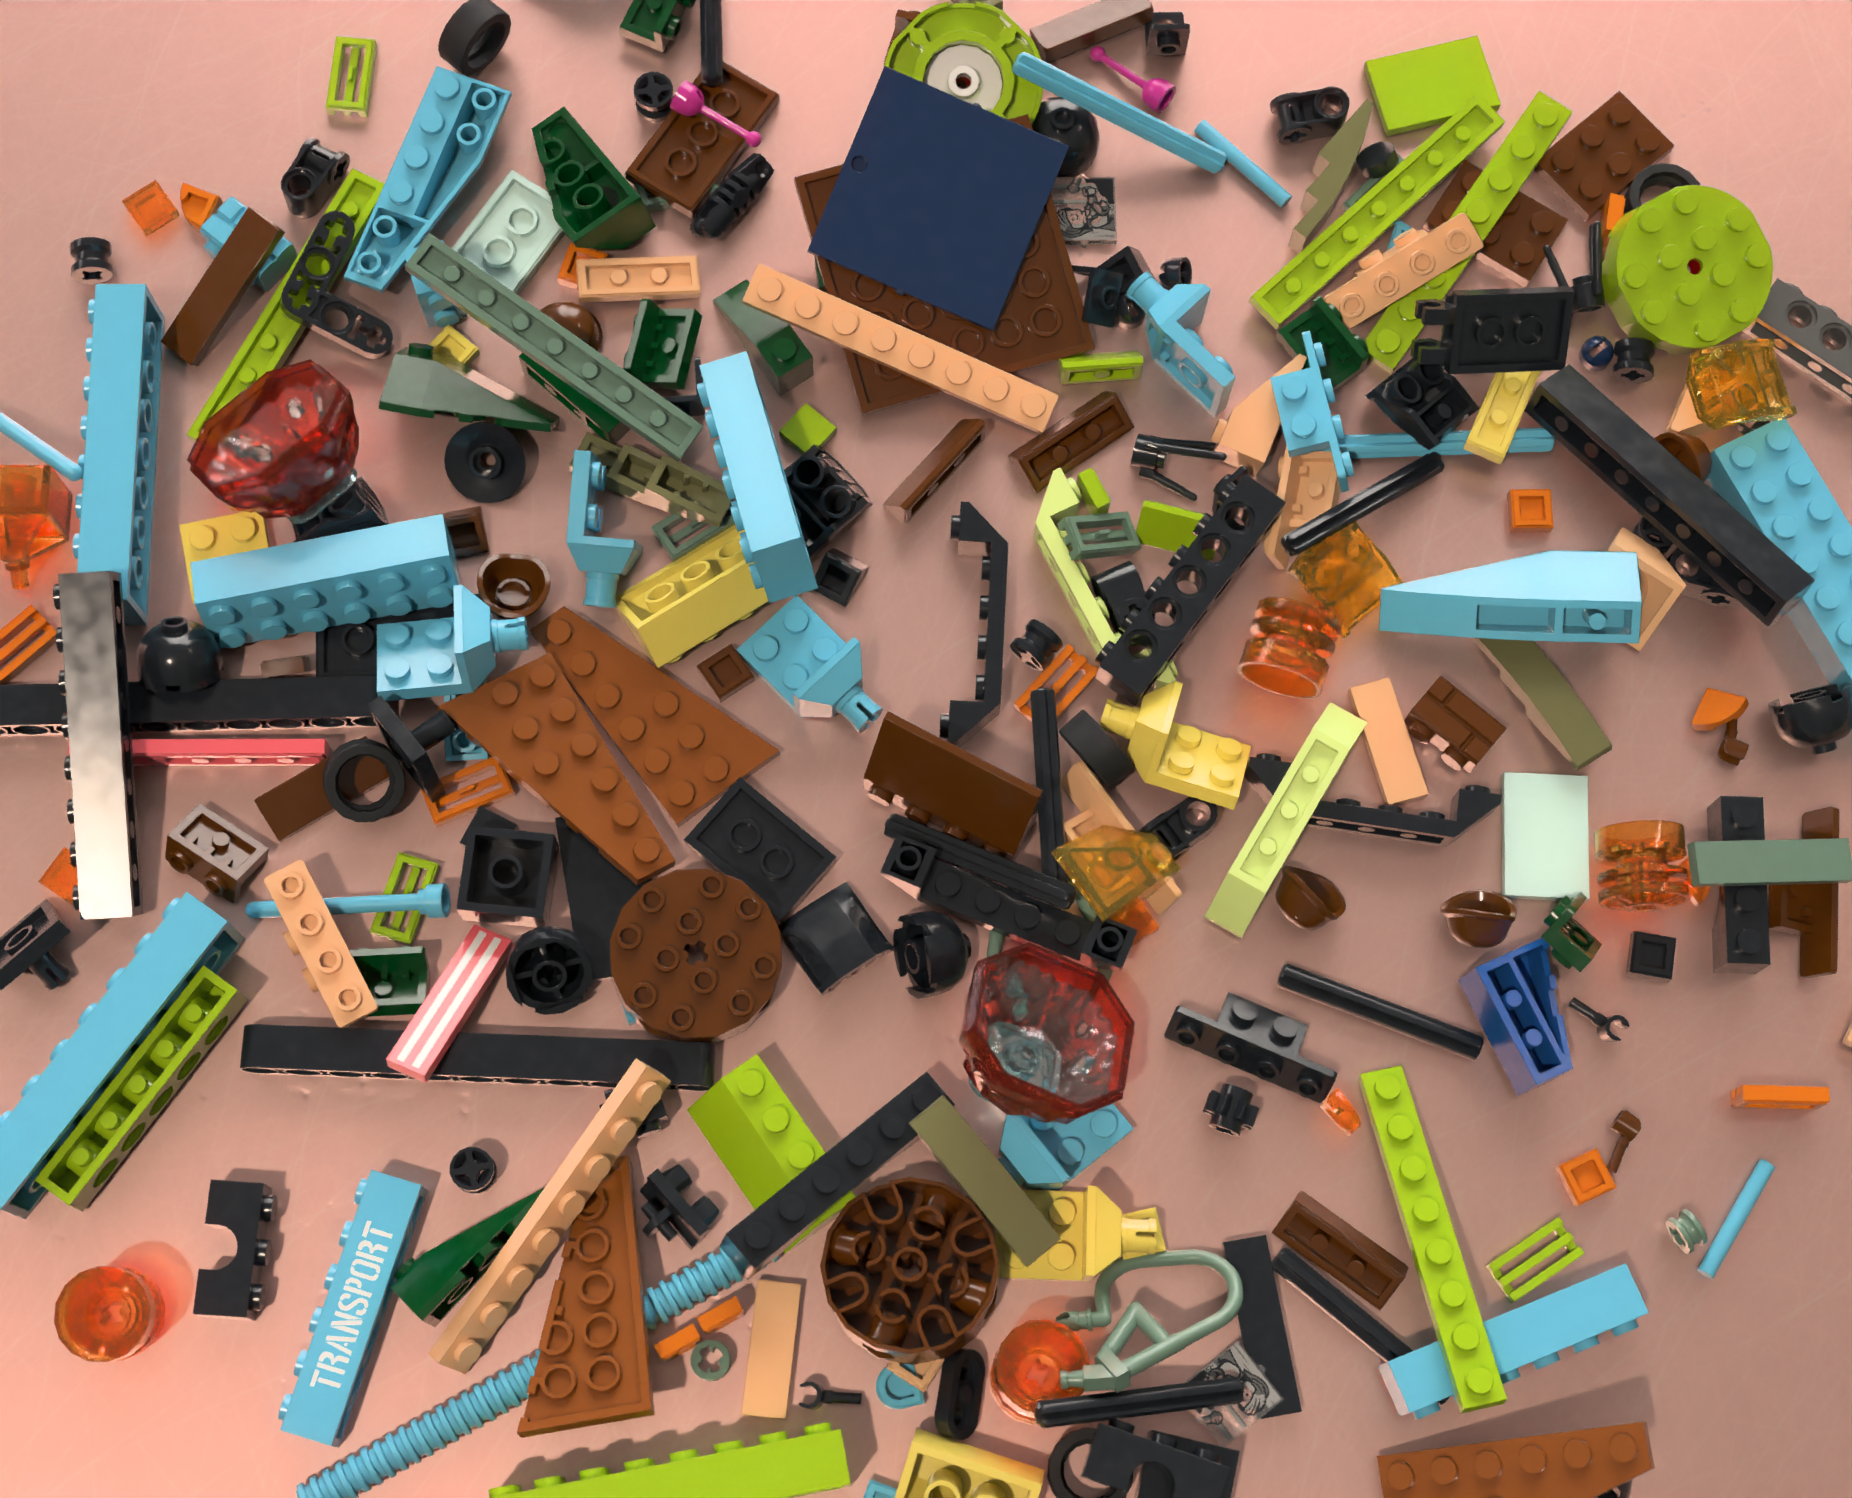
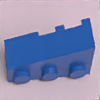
M1543 938L1475 967L1458 980L1517 1096L1544 1085L1573 1069L1563 1015H1559L1554 991L1558 988L1556 977L1551 975L1547 954L1550 945Z

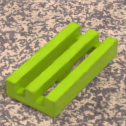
M336 36L326 101L328 114L336 115V111H340L345 116H352V113H358L359 117H368L377 53L375 39ZM351 47L344 101H339L345 48ZM361 48L365 49L359 98L358 102H354Z
M398 852L383 895L396 894L406 864L411 865L412 869L403 894L414 893L422 869L427 870L420 889H425L427 884H435L441 868L440 865ZM418 910L412 911L405 933L400 930L407 911H396L390 928L384 927L389 912H376L369 931L372 935L386 937L388 940L399 941L404 945L413 946L424 914L421 915Z
M1559 1217L1553 1219L1485 1266L1510 1303L1517 1301L1585 1254L1580 1246H1576L1573 1236L1562 1226L1564 1223ZM1554 1231L1558 1237L1557 1240L1506 1275L1502 1274L1499 1269L1500 1267ZM1563 1246L1568 1251L1566 1255L1515 1290L1511 1287L1509 1283Z

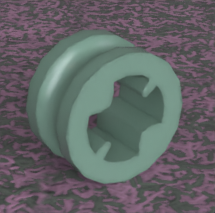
M1687 1209L1679 1212L1678 1219L1671 1217L1665 1222L1671 1238L1686 1254L1694 1251L1696 1243L1704 1245L1708 1242L1703 1226L1694 1214Z
M705 1340L699 1343L693 1349L690 1357L694 1373L706 1381H717L723 1378L731 1366V1355L728 1349L716 1340ZM707 1348H710L711 1353L718 1349L723 1355L718 1360L721 1368L715 1373H712L710 1368H708L707 1373L703 1372L699 1367L704 1361L701 1353Z

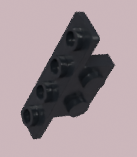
M1228 992L1217 1021L1185 1007L1177 1006L1164 1034L1165 1038L1184 1047L1191 1048L1224 1064L1231 1065L1318 1103H1324L1337 1077V1072L1298 1056L1308 1025Z

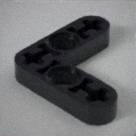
M330 211L319 220L284 286L280 299L281 309L290 319L369 359H379L390 350L393 341V334L389 325L327 292L336 271L352 243L355 233L354 223L347 214L340 211ZM336 223L343 226L342 233L346 237L337 236L332 249L329 250L327 247H324L330 231L325 226L333 228ZM312 256L323 257L329 264V271L322 276L313 275L306 268V261ZM305 281L311 285L306 296V302L310 306L302 304L299 309L292 307L293 299L289 295L297 296ZM331 310H340L346 314L348 325L341 330L332 329L325 322V315ZM356 319L362 322L359 327L360 331L371 335L374 330L380 332V341L385 344L377 343L374 348L366 345L368 338L359 332L356 333L355 339L348 337L353 331Z

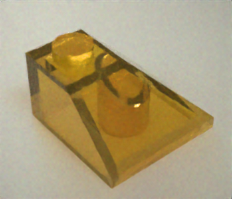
M1103 825L1056 848L1052 852V855L1102 922L1151 897L1181 870L1172 858L1170 851L1159 841L1156 835L1109 825Z

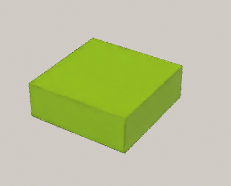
M807 403L779 430V436L802 455L814 444L820 445L823 448L837 433V427Z
M1089 468L1078 473L1076 484L1089 514L1108 513L1111 500L1094 469Z

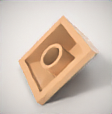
M1622 527L1606 551L1637 553L1642 600L1639 643L1627 644L1640 651L1684 590L1686 584L1659 549L1651 546L1639 536Z

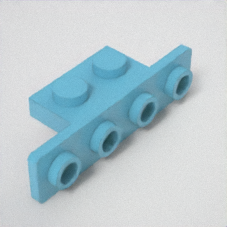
M1310 331L1302 332L1310 368L1270 378L1289 457L1330 448L1341 492L1349 491L1347 477L1354 476L1349 451L1340 452L1338 440L1345 439L1340 415L1331 416L1328 404L1334 403L1336 400L1330 378L1322 380L1319 368L1327 366L1321 342L1313 344Z

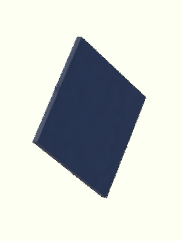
M884 66L807 252L892 288L898 295H908L992 332L1069 146L982 109L978 103L971 104Z

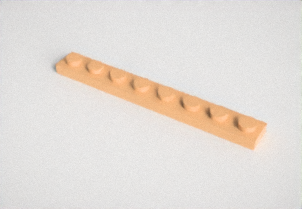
M760 263L756 267L742 300V304L1039 434L1044 432L1059 396Z
M637 1058L634 1060L428 1353L438 1364L466 1374L473 1363L477 1361L482 1350L499 1326L503 1324L517 1300L531 1284L534 1276L550 1253L557 1247L560 1239L576 1216L583 1210L584 1205L602 1179L609 1173L611 1166L628 1142L632 1140L651 1109L660 1100L663 1092L671 1082L661 1072Z

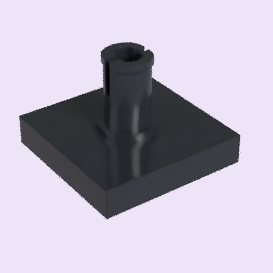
M381 695L368 703L367 707L387 747L397 755L401 765L428 799L434 803L444 796L446 792L426 751L457 732L447 714L440 710L429 720L410 731Z
M47 899L0 937L1 991L28 968L45 984L48 990L56 988L59 984L46 968H49L62 982L70 974V970L64 967L49 951L67 936L70 930L58 910Z

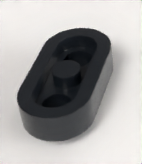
M960 1348L944 1359L934 1414L936 1428L943 1437L965 1440L976 1429L985 1379V1363L981 1354L976 1350Z

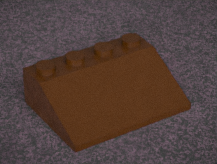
M889 711L883 719L863 777V788L868 790L867 795L877 803L884 806H889L893 803L905 809L904 814L909 819L924 825L930 822L943 829V833L965 842L967 841L970 844L1015 861L1036 822L1043 790Z

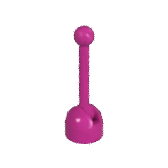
M1096 46L1091 49L1090 57L1094 62L1102 61L1143 89V102L1150 109L1159 114L1170 104L1176 91V87L1161 78H1152L1146 82L1107 56L1102 47Z
M686 80L680 85L672 99L670 109L687 117L701 112L746 139L748 146L757 147L760 145L762 139L758 132H748L706 107L702 91Z

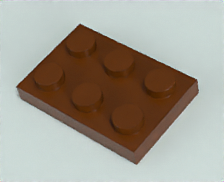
M1619 91L1551 146L1534 171L1587 222L1601 211L1610 193L1620 195L1630 187L1639 172L1648 166L1659 163L1672 151L1675 145Z
M1465 160L1426 219L1423 228L1430 232L1448 221L1483 170ZM1519 191L1483 242V248L1476 252L1474 258L1526 288L1546 257L1543 247L1545 245L1553 246L1568 219Z

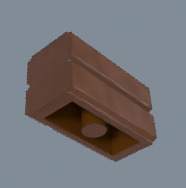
M1442 676L1434 682L1404 720L1410 725L1408 731L1416 740L1423 744L1431 742L1443 752L1441 758L1447 765L1457 771H1461L1463 768L1469 774L1507 729Z

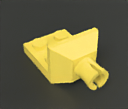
M1174 681L1144 695L1140 708L1115 702L1110 698L1107 699L1100 726L1106 732L1123 736L1125 739L1130 740L1127 754L1145 783L1229 809H1235L1251 745L1238 742L1232 738H1224L1201 731L1193 726L1172 722L1183 683Z
M1087 1186L1084 1192L1023 1190L1061 1238L1029 1267L1021 1263L995 1230L994 1241L1000 1264V1279L1090 1282L1118 1260L1121 1253L1141 1252L1155 1254L1156 1237L1136 1236L1154 1235L1156 1233V1219L1148 1218V1220L1122 1217V1210L1097 1186Z

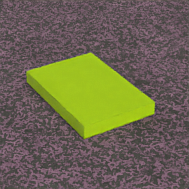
M1478 35L1367 60L1363 67L1386 137L1443 124L1477 94L1494 111H1498L1501 106Z

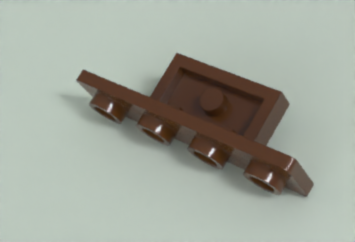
M1827 807L1805 812L1802 817V839L1839 838V809ZM1839 883L1769 885V929L1800 936L1801 977L1814 978L1832 975L1837 972Z

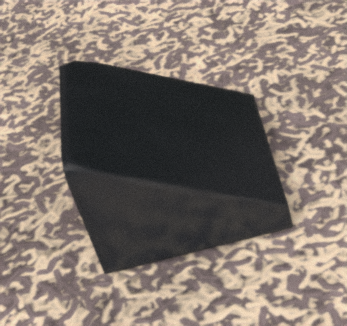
M1126 246L1097 267L1123 274L1119 298L1127 294L1129 287L1143 273L1148 271L1153 276L1141 252L1131 246Z
M832 548L826 551L815 574L818 588L814 589V591L846 607L869 566L836 548Z

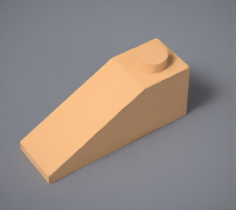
M1302 354L1297 355L1272 377L1302 370L1307 357ZM1270 378L1235 406L1226 421L1219 418L1210 438V441L1216 443L1214 451L1226 454V459L1222 462L1236 468L1244 465L1248 468V473L1255 476L1266 461L1281 423Z

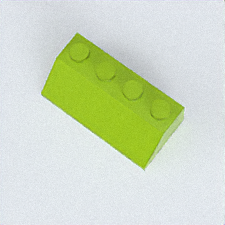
M758 1054L722 1077L687 1109L754 1210L825 1154V1151ZM850 1192L789 1245L783 1253H788L835 1220L844 1206L856 1197L853 1192Z

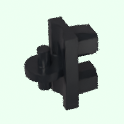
M678 1164L663 1173L656 1169L647 1177L648 1181L640 1189V1192L648 1200L641 1207V1210L650 1220L642 1231L647 1237H651L660 1231L668 1242L678 1235L686 1246L692 1250L704 1238L709 1230V1226L719 1214V1209L706 1196L700 1198L692 1206L686 1202L681 1194L690 1188L693 1182L690 1175L681 1165Z

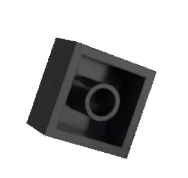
M468 825L456 908L462 919L526 927L549 926L559 853V844L555 835Z

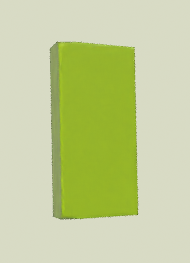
M1139 351L1091 353L1061 358L1058 360L1060 384L1136 380L1141 377L1144 359Z
M1146 500L1143 501L1136 534L1140 544L1176 552L1182 544L1189 548L1197 536L1192 532L1205 514ZM1206 549L1201 553L1206 560L1211 561L1216 551Z

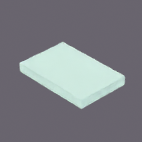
M511 170L452 249L519 296L565 233L554 219L553 205L549 193Z
M1504 772L1501 775L1502 895L1508 899L1561 901L1566 895L1573 900L1581 892L1587 897L1584 901L1587 902L1590 899L1588 776Z

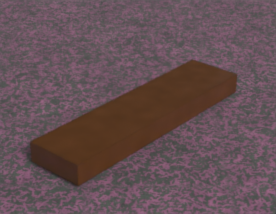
M248 207L160 342L190 365L198 366L285 234V231L256 209Z

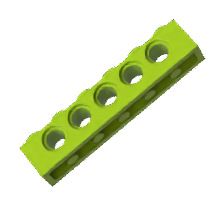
M203 965L35 1178V1181L67 1205L83 1212L248 999L236 988Z

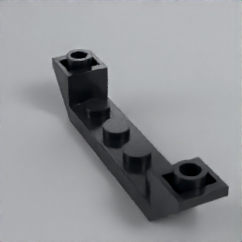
M963 501L960 504V515L951 516L950 540H958L957 554L983 555L981 581H989L988 596L980 595L979 620L987 621L986 635H978L977 660H985L984 675H976L975 700H983V702L950 700L949 713H941L939 737L947 739V742L959 748L999 715L1008 563V542L970 502Z
M1257 754L1256 758L1249 757L1244 777L1265 804L1268 805L1292 763L1282 762L1281 757L1274 754ZM1480 785L1465 786V789L1460 788L1452 798L1449 820L1445 819L1444 814L1434 811H1422L1419 815L1403 813L1401 807L1394 805H1379L1377 809L1361 807V802L1354 799L1341 798L1337 799L1336 803L1320 801L1306 826L1447 847L1492 814L1500 805L1502 795L1490 793L1488 787Z
M900 834L896 835L880 871L882 876L922 903L1078 966L1121 971L1138 931L1097 914L1094 922L957 868L938 860L937 849Z

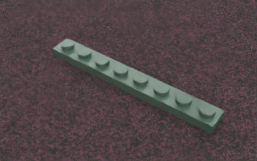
M429 233L405 264V270L676 461L679 462L702 431V424Z

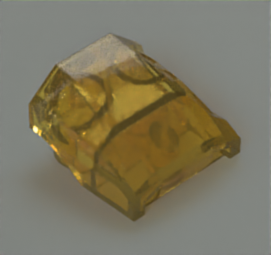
M1773 339L1739 340L1724 345L1700 348L1690 355L1686 384L1697 418L1713 430H1719L1726 426L1750 422L1779 421L1791 418L1797 414L1796 407L1791 405L1773 347H1775Z
M1357 522L1350 524L1304 551L1287 570L1308 592L1332 629L1341 638H1346L1351 634L1350 630L1357 623L1380 606L1381 588L1403 583L1385 554L1367 537Z

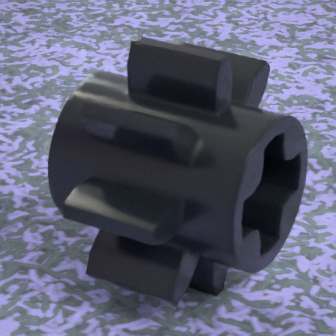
M1225 1083L1222 1085L1220 1093L1211 1090L1203 1109V1113L1212 1115L1208 1125L1219 1132L1232 1136H1240L1242 1127L1251 1130L1259 1111V1107L1251 1105L1253 1094L1241 1087Z

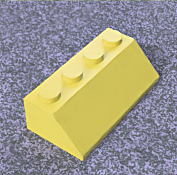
M733 525L675 562L668 564L616 596L615 601H617L616 609L645 654L658 668L664 664L676 662L687 650L700 642L712 640L718 635L720 630L735 621L748 618L756 608L769 601L764 587L755 588L749 565L755 562L746 564L739 539H741L740 533L745 532V530L738 532L736 526Z

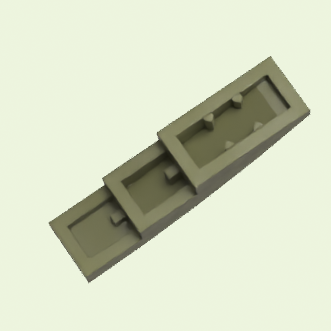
M1368 99L1365 100L1317 155L1312 172L1319 177L1306 190L1300 207L1307 214L1293 228L1288 244L1298 254L1309 245L1323 227L1345 189L1364 141L1373 103Z
M589 432L586 433L577 449L591 451L601 459L602 466H606L607 469L606 489L684 518L719 527L731 506V502L734 500L728 499L722 482L664 454L659 460L625 443L620 448ZM573 458L569 464L568 471L571 473L573 469Z
M1474 638L1475 644L1500 669V680L1526 706V716L1577 771L1612 750L1611 743L1588 709L1534 641Z
M941 1095L909 1122V1125L955 1184L973 1201L986 1221L999 1233L1023 1265L1029 1267L1061 1239L1013 1177L945 1096Z

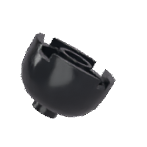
M1062 97L1048 98L1041 102L1032 129L1037 133L1069 146L1056 179L1074 178L1090 167L1098 151L1100 136L1097 119L1092 112Z
M172 616L163 619L161 624L153 627L143 636L137 648L139 683L145 689L156 693L167 694L166 686H180L181 693L206 688L217 682L221 678L220 669L224 670L222 651L214 634L206 629L205 626L187 620L182 616Z
M1846 683L1841 692H1839L1837 684L1790 694V697L1793 699V703L1781 706L1779 699L1768 704L1772 722L1780 737L1787 744L1796 748H1810L1813 755L1837 749L1835 741L1846 737L1852 730L1851 683Z
M922 911L900 916L897 921L903 922L902 928L894 929L893 948L900 977L908 973L910 982L913 985L906 989L916 999L940 995L950 991L964 976L968 958L971 956V943L968 936L962 933L959 926L951 918L939 912Z
M557 926L536 927L522 934L512 945L506 962L507 988L518 1004L523 1006L524 1003L528 1007L535 1008V1013L543 1015L563 1013L576 1007L583 1000V995L587 992L588 988L591 987L593 982L591 955L582 939L572 931Z

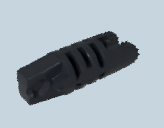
M753 153L721 182V185L707 198L706 204L698 211L696 217L691 220L689 230L692 231L691 234H695V237L718 238L752 204V201L759 196L774 172L772 166L761 154Z

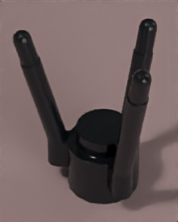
M1598 220L1589 226L1590 275L1572 279L1573 286L1570 288L1575 291L1574 313L1596 311L1606 306L1602 284L1601 222ZM1545 245L1543 251L1558 286H1568L1551 247Z
M1138 434L1131 465L1140 467L1139 477L1151 479L1191 501H1196L1197 495L1156 472V467L1164 469L1168 454L1220 461L1226 459V454L1214 451L1216 443L1167 439L1153 435Z

